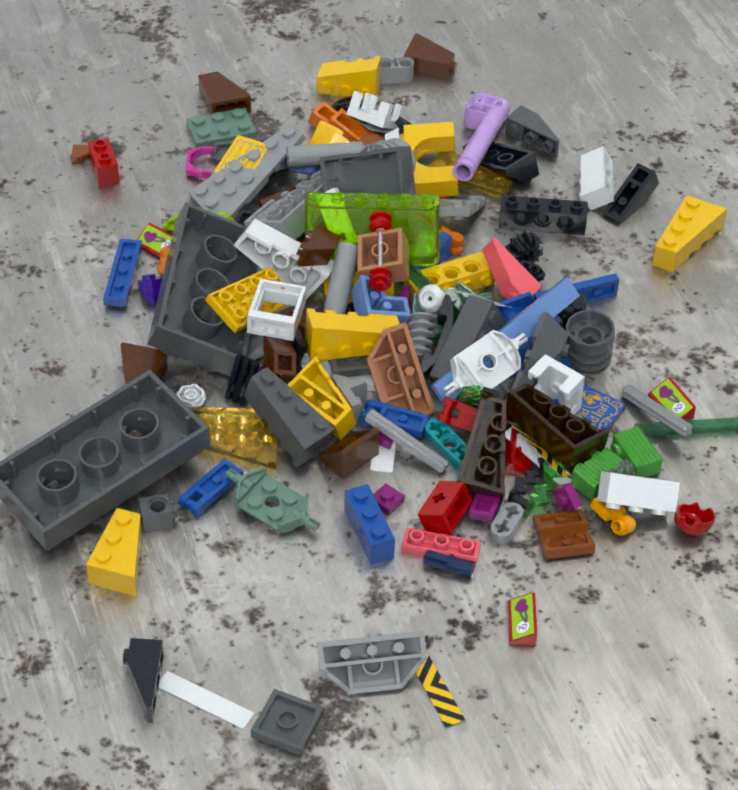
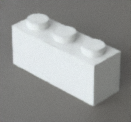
M602 146L581 155V165H579L581 178L579 179L581 192H579V197L581 201L588 202L590 210L613 202V160L605 148Z
M601 471L597 501L605 502L606 508L620 510L621 505L629 506L628 511L643 513L644 508L652 509L651 514L666 516L667 511H676L680 482Z

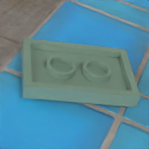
M246 108L186 118V125L196 148L203 146L213 147L214 142L235 140L237 135L246 138H257L256 130Z

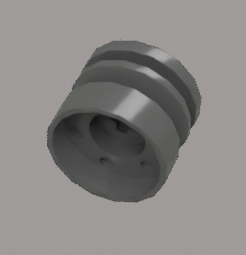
M582 310L574 313L568 319L565 330L569 334L568 344L571 345L568 355L570 366L584 372H596L604 369L610 363L613 356L612 350L615 334L613 321L606 314L595 310Z

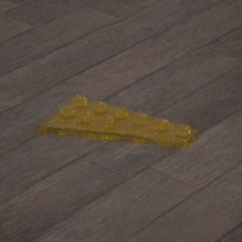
M188 407L209 427L211 446L205 450L276 469L278 437L270 433L267 429V422L264 418H259L254 409Z

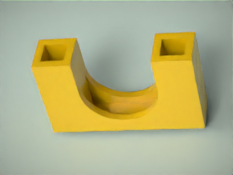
M439 122L403 125L404 134H400V139L411 146L416 160L414 171L416 194H422L423 198L426 197V194L442 197L459 196L458 179L453 174L454 166L427 167L417 162L418 159L429 153L455 151L454 123Z

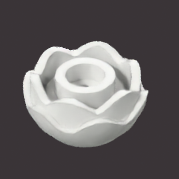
M426 285L418 292V305L423 311L428 313L440 311L445 294L438 285Z
M197 384L183 385L176 393V396L190 410L200 408L206 400L204 389Z

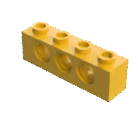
M481 251L409 273V280L404 281V285L412 286V303L414 294L418 295L420 289L426 285L435 284L441 290L455 287L457 282L460 281L472 291L495 284V279Z

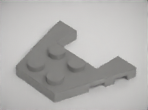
M416 194L417 210L421 214L429 216L430 219H442L443 216H451V219L463 220L464 217H470L486 205V195H467L466 200L423 199L422 194Z

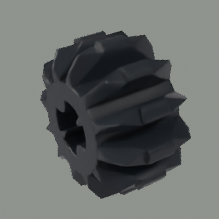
M524 231L521 235L516 234L514 239H510V244L505 246L517 261L539 262V257L544 254L542 250L543 244L533 232L527 233Z

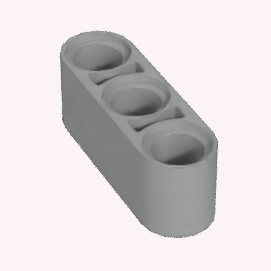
M405 56L381 58L380 85L404 84L413 81L414 60Z

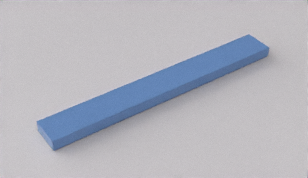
M565 277L498 330V332L505 334L509 339H514L521 333L525 334L522 339L525 337L529 338L533 335L543 312L549 313L554 318L580 295L569 278ZM483 357L484 366L492 368V359ZM451 369L430 385L442 404L446 396L445 393L450 390L448 389L443 393L442 388L453 380ZM456 390L448 397L455 399L463 391Z

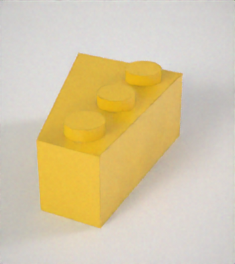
M381 55L375 56V59L364 60V58H357V61L351 62L342 60L322 63L317 75V94L345 98L352 96L354 91H358L363 94L362 100H364L366 93L378 96L381 81Z
M315 356L291 380L288 386L336 428L333 435L341 440L357 422L351 407L335 386L317 356Z
M116 508L86 563L89 584L137 597V580L142 542L140 514Z

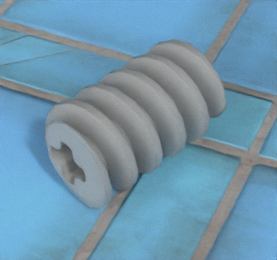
M428 312L411 313L407 324L420 364L424 353L432 354V350L426 347L433 346V342L429 339L434 338L435 335L429 330L436 328V325L432 322L436 321L437 317Z

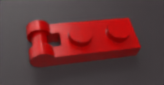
M445 396L443 401L444 408L442 412H439L437 420L471 432L478 408ZM453 408L460 410L458 418L451 416Z

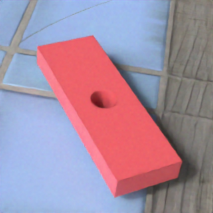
M407 527L401 552L424 556L427 550L448 556L454 554L456 558L475 562L476 566L481 541Z

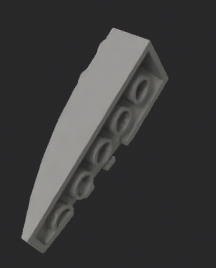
M321 170L311 175L310 180L296 184V190L281 193V199L276 202L271 199L244 221L245 226L248 227L254 219H257L294 240L302 236V233L322 213L316 199L317 195L324 193Z

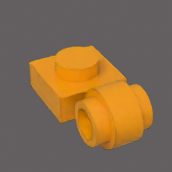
M593 498L590 507L605 521L613 520L611 522V529L615 534L623 536L633 532L636 527L635 519L625 514L627 509L623 505H621L620 510L606 508L605 502L597 501V498Z

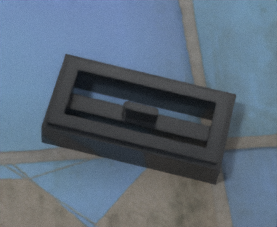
M243 354L236 355L224 398L232 399L234 403H240L241 407L248 406V401L245 399L244 394L251 377L258 373L260 363ZM249 364H250V365H251V368H250V372H249V375H248V378H247L246 374H247V371H248V368H249ZM246 382L242 397H240L243 385Z

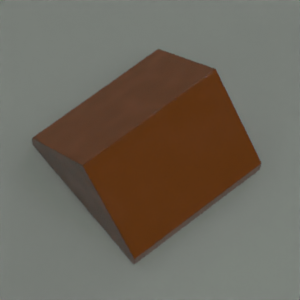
M378 428L352 432L318 454V457L343 479L379 455L380 432Z

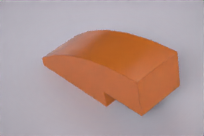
M324 101L311 112L308 123L317 128L320 121L339 128L344 132L343 137L349 142H357L367 132L371 131L360 124L354 117L346 115L347 112L341 108L337 112Z

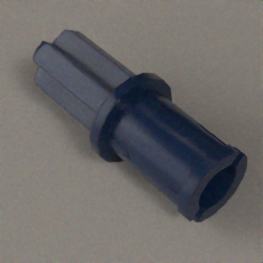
M427 550L423 559L425 565L445 570L446 574L452 572L470 579L475 568V562L456 558L454 554L448 556L431 550Z

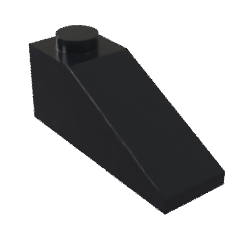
M637 163L614 195V201L607 205L602 215L618 224L624 222L649 199L658 186L659 181L656 172Z
M131 638L129 649H124L123 665L128 667V676L147 722L153 723L164 661L163 640Z

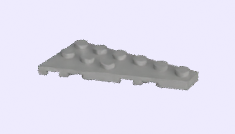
M292 122L263 142L268 150L255 169L243 168L240 161H234L230 164V168L225 167L188 191L190 197L200 208L215 213L219 211L226 212L232 215L235 220L239 214L238 211L243 205L249 204L269 181L268 177L274 171L277 172L281 168L280 164L286 158V147L301 145L305 141V136ZM257 149L250 150L247 154L248 159L252 162L257 161L261 156Z

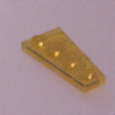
M454 151L439 152L429 167L454 166L460 154ZM479 165L469 181L458 180L459 187L501 199V195L509 194L513 183L511 180Z

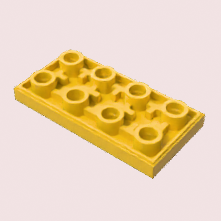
M270 267L207 295L205 301L234 333L247 328V315L260 279L284 283ZM264 301L261 311L276 314L291 307V305Z

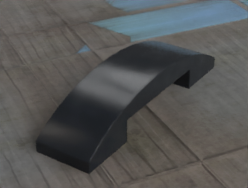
M445 294L438 314L437 324L444 326L435 353L434 355L424 353L420 365L425 381L430 377V372L453 327V305L450 295Z

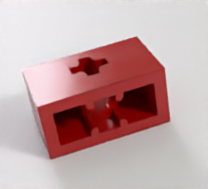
M109 138L88 142L90 164L99 188L120 184L118 163Z
M439 481L417 515L425 531L452 534L473 500L464 482Z

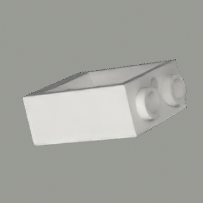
M260 279L247 315V333L294 341L306 303V286ZM264 301L295 306L293 316L263 312L261 309Z

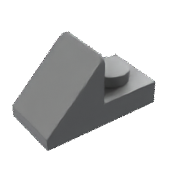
M338 374L331 375V380L351 407L355 420L359 421L358 418L362 409L361 400L367 397V383Z

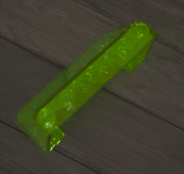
M306 192L305 237L308 231L313 232L318 224L342 236L339 242H348L358 246V235L373 233L369 229L370 215L376 211H385L392 216V229L403 228L409 243V265L430 266L439 261L442 242L440 195ZM336 250L331 257V260L333 261L335 259Z

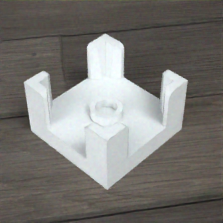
M358 91L353 92L346 115L381 128H398L395 121L400 116L402 117L405 106L396 103L390 118L393 104L382 101L379 109L375 110L378 96L366 93L362 106L359 108L363 94Z
M544 355L528 371V379L538 378L534 388L551 397L552 400L558 399L562 406L565 405L570 408V413L575 415L582 405L585 376Z

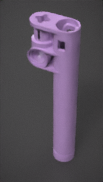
M477 93L472 97L471 102L466 104L463 125L474 129L475 132L454 165L453 174L458 180L469 181L479 167L510 112V104L506 99Z

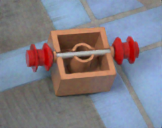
M376 211L369 217V229L373 233L358 235L357 271L359 276H369V286L381 292L389 289L392 283L409 280V243L403 228L392 229V216L389 213Z

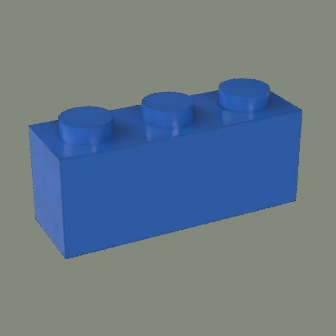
M369 485L345 490L344 511L370 565L394 559L395 538Z

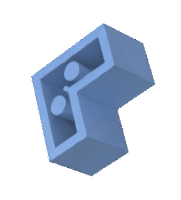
M360 275L351 290L355 312L359 316H367L369 313L396 315L400 324L403 322L407 323L411 317L407 297L386 296L385 291L379 292L369 286V276Z

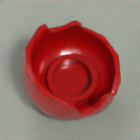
M698 502L690 505L681 504L677 507L674 514L676 526L685 534L694 537L706 534L716 518L711 508L702 510Z

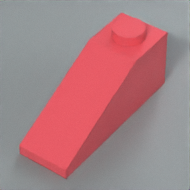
M496 238L491 240L482 249L499 291L506 300L527 292H531L533 296L542 286Z

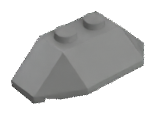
M424 631L317 643L320 671L348 695L402 689L427 659Z

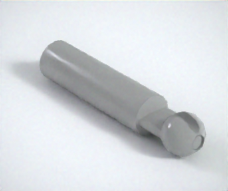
M361 141L287 146L288 168L320 166V157L360 153L361 149L366 145H363Z
M339 242L337 245L323 313H325V310H335L336 314L346 315L358 260V246L355 244Z

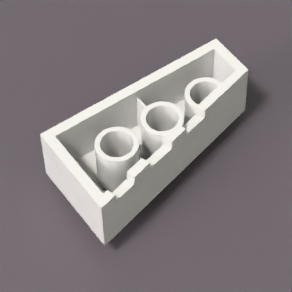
M254 219L233 245L261 269L264 270L270 267L284 283L306 286V299L330 275L334 261L330 259L327 265H296L300 257L296 253L301 243L257 219Z

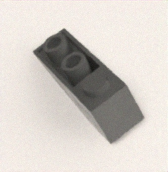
M520 105L507 116L505 134L555 158L558 157L560 140L538 113Z

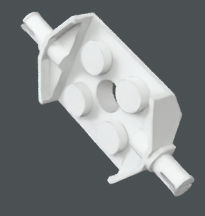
M492 330L450 360L453 380L442 388L443 393L450 389L445 393L448 397L456 390H461L479 399L482 394H485L482 391L483 387L493 389L521 369V357L518 349L519 346L528 341V338L522 339L525 334L521 333L516 338L509 339L505 334ZM483 357L492 359V368L484 366Z

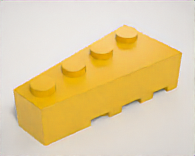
M686 195L655 246L652 265L674 272L689 259V255L692 252H697L705 241L713 238L716 231L720 232L723 229L727 208Z
M307 308L305 341L308 345L307 353L309 360L311 361L315 356H317L319 361L367 356L370 354L383 329L400 324L396 315L371 313L367 316H359L357 312H348L345 315L336 314L335 310H325V313L315 312V309Z

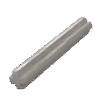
M627 385L621 389L622 397L683 437L692 433V425L633 386Z
M374 409L370 410L366 415V422L378 428L383 434L439 473H443L448 467V460Z

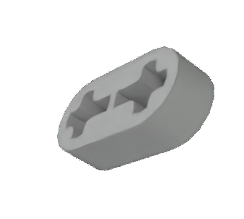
M509 502L502 506L491 524L490 538L493 542L506 544L512 540L523 520L524 511L521 505ZM503 527L506 528V531H503L502 533H498V532H501V530L503 529Z

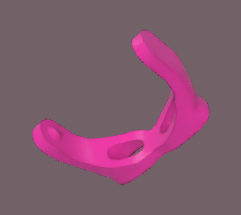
M212 146L188 150L186 176L202 179L211 177L210 171L197 170L192 166V163L199 156L213 154L214 148Z

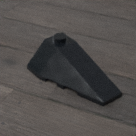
M492 142L481 161L482 164L492 171L521 184H527L539 175L535 152Z

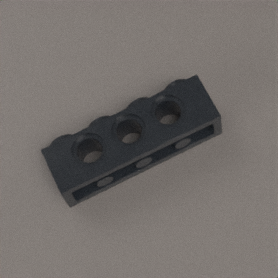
M501 195L499 229L585 235L588 202Z

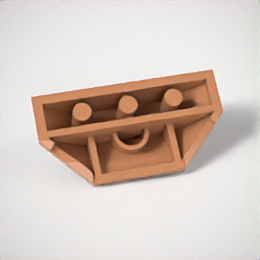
M403 322L383 329L366 359L379 401L425 415L434 413V407L407 323Z

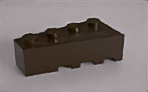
M527 383L509 391L506 401V415L568 470L574 468L579 463L588 461L595 452H601L605 449L610 431L603 427L599 430L591 425V420L585 417L580 419L571 414L570 408L565 405L561 406L552 403L551 397Z
M482 394L456 482H464L471 497H475L476 494L500 497L502 504L505 496L506 400Z

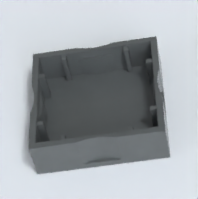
M411 146L320 157L323 190L326 192L332 188L339 189L357 236L373 233L369 229V217L376 211L389 213L392 216V229L403 228L406 237L420 235ZM345 233L341 234L343 240L347 239Z

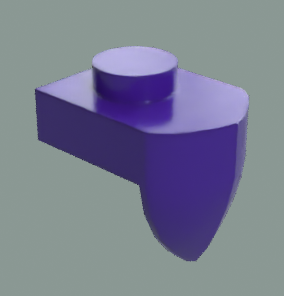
M155 274L142 275V280H137L138 289L141 290L144 299L150 305L156 307L162 278L156 277Z

